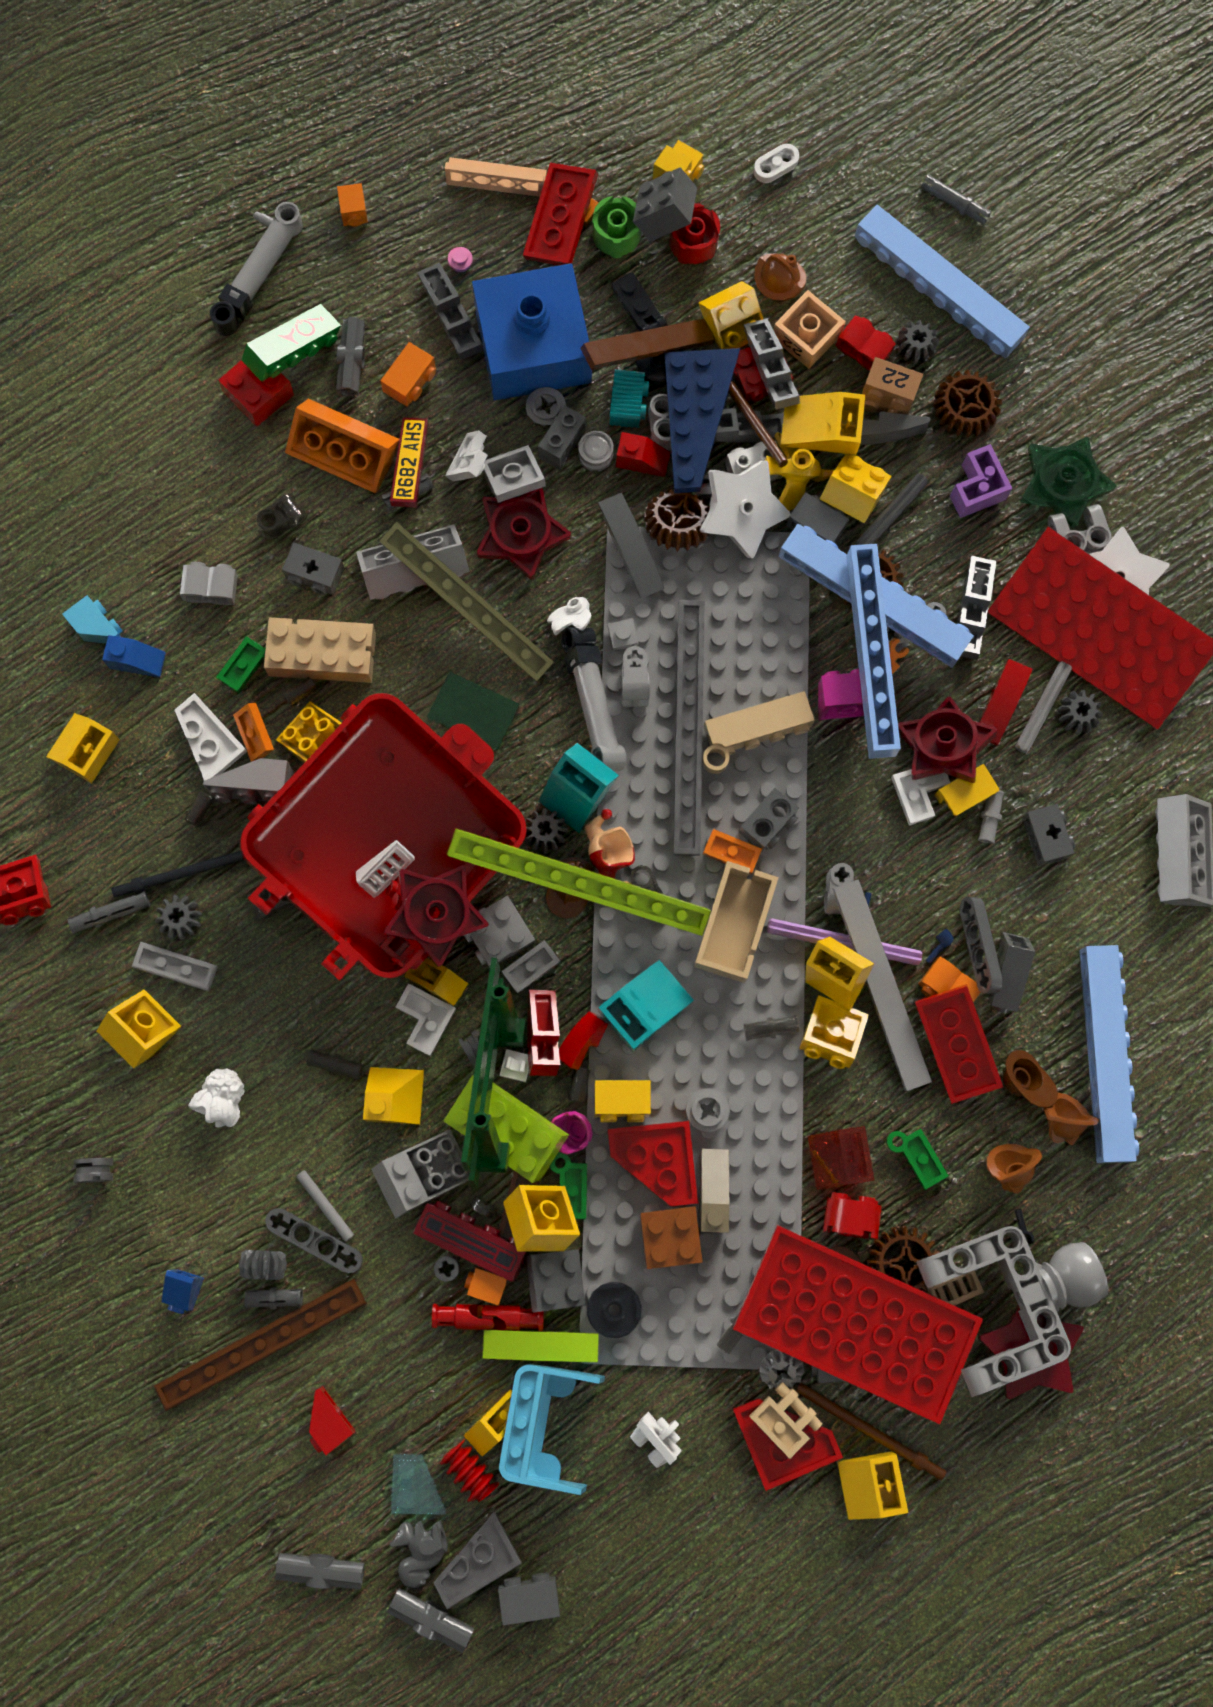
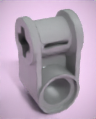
M838 863L827 873L824 897L825 914L841 915L832 889L854 881L853 869L848 864ZM839 871H841L842 876H845V879L839 882L838 877L834 876Z

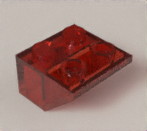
M865 1126L807 1136L816 1190L875 1181Z

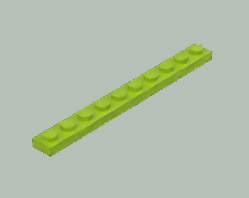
M455 829L447 853L448 856L700 936H703L711 913L710 909L459 829Z

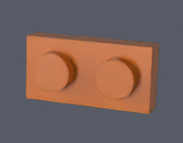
M256 703L246 704L233 715L251 762L264 758L274 750Z
M713 829L702 855L724 864L729 861L750 868L749 874L752 875L762 848Z

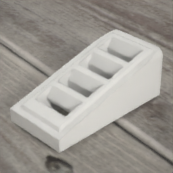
M396 840L356 871L357 883L375 898L390 885L392 880L394 881L399 876V871L401 869L405 870L415 858ZM394 853L401 858L399 862L392 856ZM386 861L392 865L391 868L385 864ZM378 869L383 872L382 875L377 872Z

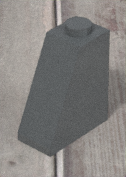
M1002 932L997 954L1003 980L1002 988L997 994H989L991 1006H994V1009L1003 1013H1009L1010 1010L1018 1012L1035 950L1027 937Z

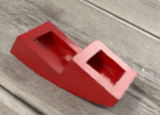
M589 1011L565 1038L559 1048V1059L570 1068L579 1070L589 1047H598L609 1023Z

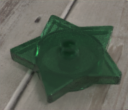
M1084 437L1068 446L1057 448L1033 443L1028 447L1034 477L1020 500L1021 503L1052 507L1058 514L1063 513L1065 515L1067 523L1072 528H1075L1089 501L1109 494L1116 488V484L1098 469L1092 457L1089 437Z

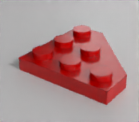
M689 1121L608 1129L610 1157L670 1207L698 1204Z
M757 1398L733 1408L765 1491L843 1458L834 1434L830 1429L821 1426L817 1431H814L807 1424L802 1431L810 1439L789 1459L749 1417L763 1400ZM784 1410L794 1422L799 1419L800 1416Z

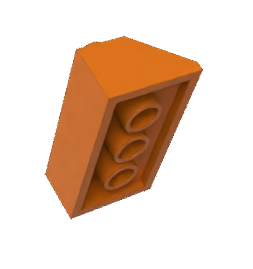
M307 399L295 409L285 453L373 493H377L393 463L399 439L311 399Z

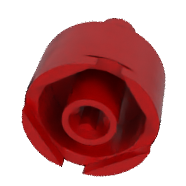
M695 203L691 224L670 233L669 245L672 253L680 263L699 264L715 256L720 235V221L717 214L713 210L709 211L704 208V205Z
M832 1192L831 1198H827L823 1232L831 1233L832 1228V1232H838V1235L868 1239L869 1234H871L872 1239L878 1240L882 1206L878 1205V1201L875 1198L859 1196V1200L856 1201L851 1200L848 1194Z

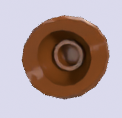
M776 253L766 254L759 258L755 266L754 279L757 288L764 296L773 300L786 301L795 298L804 289L807 275L803 267L797 262L795 255L788 256Z
M1058 1093L1057 1101L1054 1105L1044 1108L1049 1125V1137L1055 1143L1066 1141L1070 1145H1074L1088 1125H1097L1099 1119L1090 1115L1079 1101L1067 1094Z
M1018 1144L999 1145L989 1152L986 1158V1168L991 1176L1001 1183L1003 1190H1009V1192L1018 1194L1025 1185L1031 1182L1035 1174V1165L1041 1160L1042 1152L1036 1148H1026Z

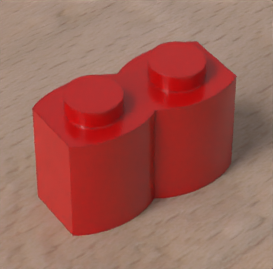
M856 315L839 335L835 344L841 352L855 359L869 371L875 357L886 361L896 345L888 333L875 330L867 318H861Z

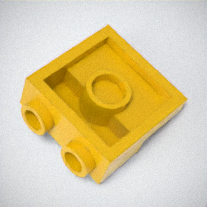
M818 995L799 1049L804 1050V1054L811 1059L822 1057L829 1060L830 1065L837 1069L850 1068L855 1060L869 1014L853 1008L848 1010L841 1004Z

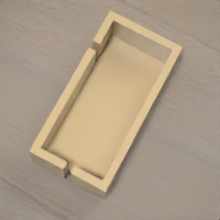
M269 617L264 668L269 677L372 683L374 663L372 656H374L376 640L374 625L297 619V624H294L293 619Z
M727 861L694 967L745 983L748 979L754 959L753 955L756 952L779 877L755 870L752 880L747 879L750 868Z

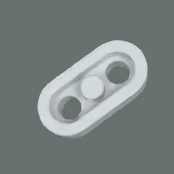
M782 144L759 157L754 166L755 178L762 183H770L793 170L799 160L798 149L791 144ZM786 158V159H789L790 161H789V162H785V161H783L782 159ZM767 170L770 173H763L762 171Z

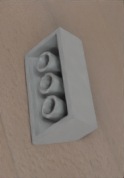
M454 524L413 536L458 577L470 572L463 545ZM383 545L356 552L370 600L375 598L384 599L396 592H409L417 586L427 585Z
M1187 794L1157 798L1155 814L1158 820L1156 841L1159 846L1157 868L1160 880L1158 885L1160 902L1180 906H1213L1211 803Z

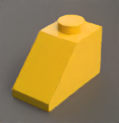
M428 958L417 969H409L405 974L407 979L453 1006L462 996L463 991L468 985L466 981L444 966L437 967Z
M511 1389L463 1435L482 1457L500 1442L505 1435L512 1395Z

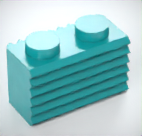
M615 369L609 425L639 428L640 420H645L647 405L642 404V397H648L649 381H644L645 372Z

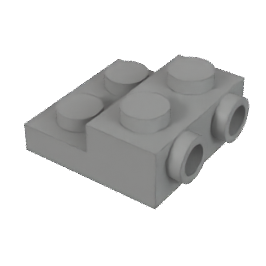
M529 445L487 459L484 462L485 468L483 473L498 503L546 486L545 478Z
M508 895L486 909L484 907L478 911L489 923L487 927L464 935L468 943L473 941L478 948L474 953L481 965L487 963L489 968L492 957L497 958L498 963H501L535 942L533 935Z

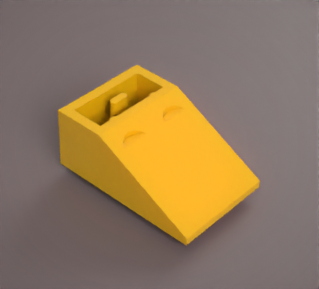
M833 392L800 396V404L784 408L780 446L856 455L861 443L865 395Z
M309 701L278 736L276 741L305 763L337 729L341 722Z

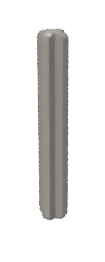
M1060 662L1057 665L1015 745L1018 751L1028 753L1072 670L1071 665L1065 662Z

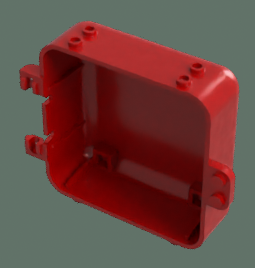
M377 693L365 698L357 707L352 704L342 714L340 719L343 722L264 807L258 804L248 815L247 818L250 822L244 828L240 838V850L244 860L265 879L248 899L267 915L285 897L338 945L324 959L321 965L339 981L356 962L373 975L394 978L406 973L409 969H417L428 956L417 941L384 934V930L396 914V910L391 907L392 901L390 896L386 895V889L373 898L357 883L356 871L397 840L415 858L405 870L434 878L464 865L466 867L467 900L470 902L497 871L448 856L447 853L455 829L516 848L520 847L526 835V822L520 810L482 776L494 760L492 748L465 724L453 725L440 737L397 697L386 693ZM396 853L392 855L398 862L401 860ZM388 861L385 862L389 868L392 867ZM380 869L377 870L380 875L383 874ZM265 888L272 894L266 902L258 896ZM437 908L435 909L432 918H437L439 916V910ZM340 956L347 961L342 969H339L334 964Z

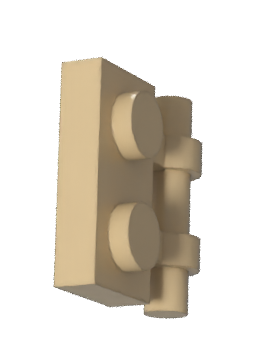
M782 1382L775 1389L782 1399L776 1404L768 1396L749 1417L790 1459L810 1439L802 1429L808 1424L814 1431H817L823 1423L815 1416L817 1413L811 1407L807 1408L798 1398L799 1394L793 1388L789 1389ZM789 1405L800 1416L796 1422L784 1412Z

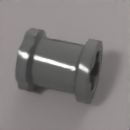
M451 1256L438 1259L434 1266L436 1277L445 1282L456 1279L460 1272L458 1260ZM444 1261H447L448 1264H453L455 1267L451 1271L450 1277L446 1273L440 1272V1268L444 1267Z

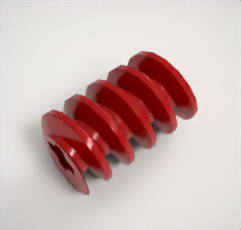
M463 1439L443 1456L439 1464L441 1466L450 1464L446 1472L447 1475L457 1473L453 1481L454 1484L464 1482L460 1492H471L467 1499L468 1503L475 1500L480 1502L493 1492L500 1483L498 1481L489 1483L493 1477L492 1472L482 1474L486 1464L475 1465L479 1455L469 1456L473 1447L471 1445L462 1447L465 1441Z

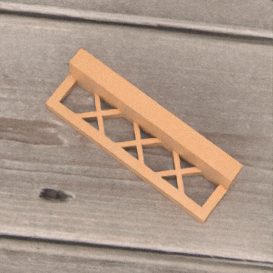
M451 157L449 162L445 164L447 185L538 197L541 195L547 175V170Z

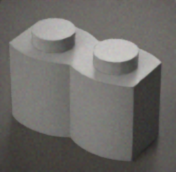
M191 562L190 565H183L180 589L182 600L192 603L234 605L238 578L236 570L227 564L207 567L206 564L201 562Z

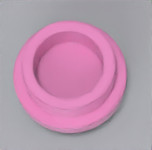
M456 247L448 254V263L453 270L465 272L471 267L473 258L468 249Z

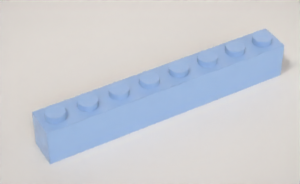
M876 205L858 224L855 238L860 245L868 247L873 251L880 261L889 264L900 277L910 281L917 291L925 293L930 297L937 307L946 310L957 323L967 327L974 337L982 339L987 343L994 353L1006 359L1025 338L1030 328L1026 323L879 205Z
M797 524L781 547L778 557L851 603L847 554L839 550L834 542L823 540L817 536L812 528ZM881 575L886 626L953 668L974 635L964 625L955 624L950 621L945 613L940 610H933L926 605L923 599L915 595L911 596L904 591L900 584L893 581L889 582Z
M877 544L851 545L846 558L869 759L896 757L901 747Z
M1118 945L1086 946L1080 950L1092 1111L1093 1116L1099 1119L1098 1124L1094 1125L1097 1163L1136 1161V1156L1139 1155V1144L1134 1138L1137 1118L1136 1114L1132 1113L1131 1103L1134 1101L1135 1093L1129 1079V1075L1132 1074V1062L1130 1058L1128 1059L1127 1048L1130 1046V1036L1128 1032H1125V1021L1128 1018V1011L1126 1005H1123L1122 996L1125 994V981L1121 979L1120 968L1123 967V955L1119 952Z

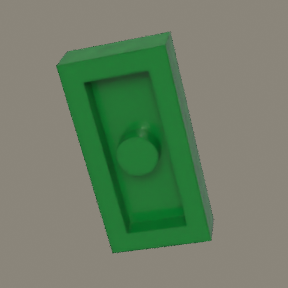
M246 636L217 675V680L239 694L265 659L266 648Z

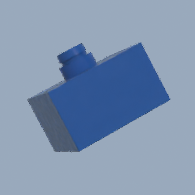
M572 263L472 281L475 313L494 401L528 395L544 387L556 390L592 383V370L580 349L584 343L589 342Z

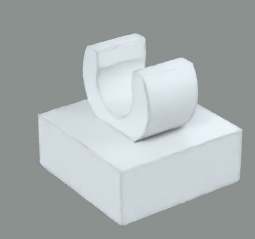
M506 1049L500 1076L526 1083L529 1073L528 1054Z

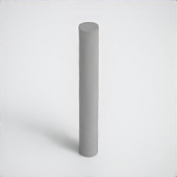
M305 1170L299 1173L296 1178L345 1242L354 1236L353 1232Z

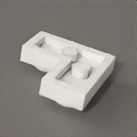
M480 431L467 433L445 476L451 481L479 476L485 468L484 462L488 456L483 452V443L487 436Z
M912 769L892 775L891 779L909 826L935 817L927 793L940 789L950 783L946 773L918 780H912Z
M408 983L396 1005L397 1009L419 1020L407 1041V1045L431 1057L456 1008Z

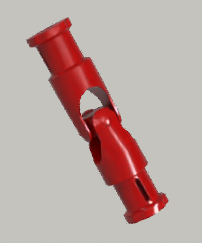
M433 1304L432 1328L455 1326V1329L520 1331L521 1328L543 1331L544 1311L532 1312V1309H522L521 1306L457 1304L453 1307Z

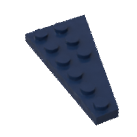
M740 348L665 353L674 493L701 491L717 429L719 428L736 363L740 355Z

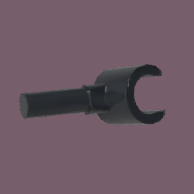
M1015 1209L1018 1229L1027 1235L1029 1244H1033L1034 1236L1031 1232L1027 1231L1022 1209Z

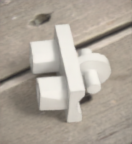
M649 1412L640 1419L636 1425L637 1428L630 1436L639 1447L648 1440L652 1443L655 1449L649 1453L648 1458L656 1468L667 1462L671 1465L682 1451L676 1444L680 1437L674 1431L679 1423L674 1420L668 1424L663 1417L656 1421Z

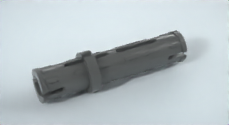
M930 174L927 175L925 181L933 186L923 182L922 190L956 208L962 216L966 214L981 223V225H985L987 219L982 217L980 213L990 217L991 210L974 202V198L971 196L967 198Z
M143 891L142 893L96 908V906L91 907L90 911L69 917L67 920L71 932L76 934V932L93 926L99 928L105 922L147 907L149 908L151 905L146 892Z

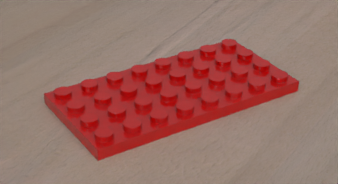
M1047 527L987 612L1059 663L1065 662L1071 665L1072 672L1156 730L1159 729L1213 656V638L1050 527Z
M777 1225L732 1329L941 1424L961 1375V1369L965 1365L983 1319Z

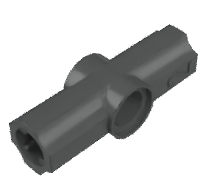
M357 317L343 319L341 345H338L337 348L338 375L336 390L338 394L346 397L359 395L361 369H364L365 348L363 346L365 322Z
M280 1553L276 1565L275 1580L306 1583L305 1585L308 1587L320 1589L334 1586L360 1590L364 1577L365 1563L337 1560L334 1556L325 1554L304 1556Z
M400 1588L397 1590L387 1610V1613L413 1626V1630L430 1640L437 1639L461 1653L466 1648L474 1631L473 1627L452 1617L440 1605L428 1600L425 1602Z

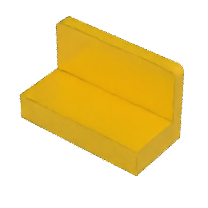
M982 764L976 768L975 783L958 778L940 788L936 792L935 797L939 803L945 801L953 815L958 816L999 791V787L985 765Z

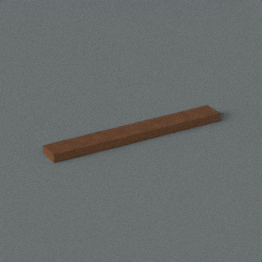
M354 1278L154 1385V1388L165 1411H168L365 1305L367 1302Z

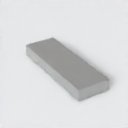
M140 942L132 964L134 969L208 992L218 968L217 965Z

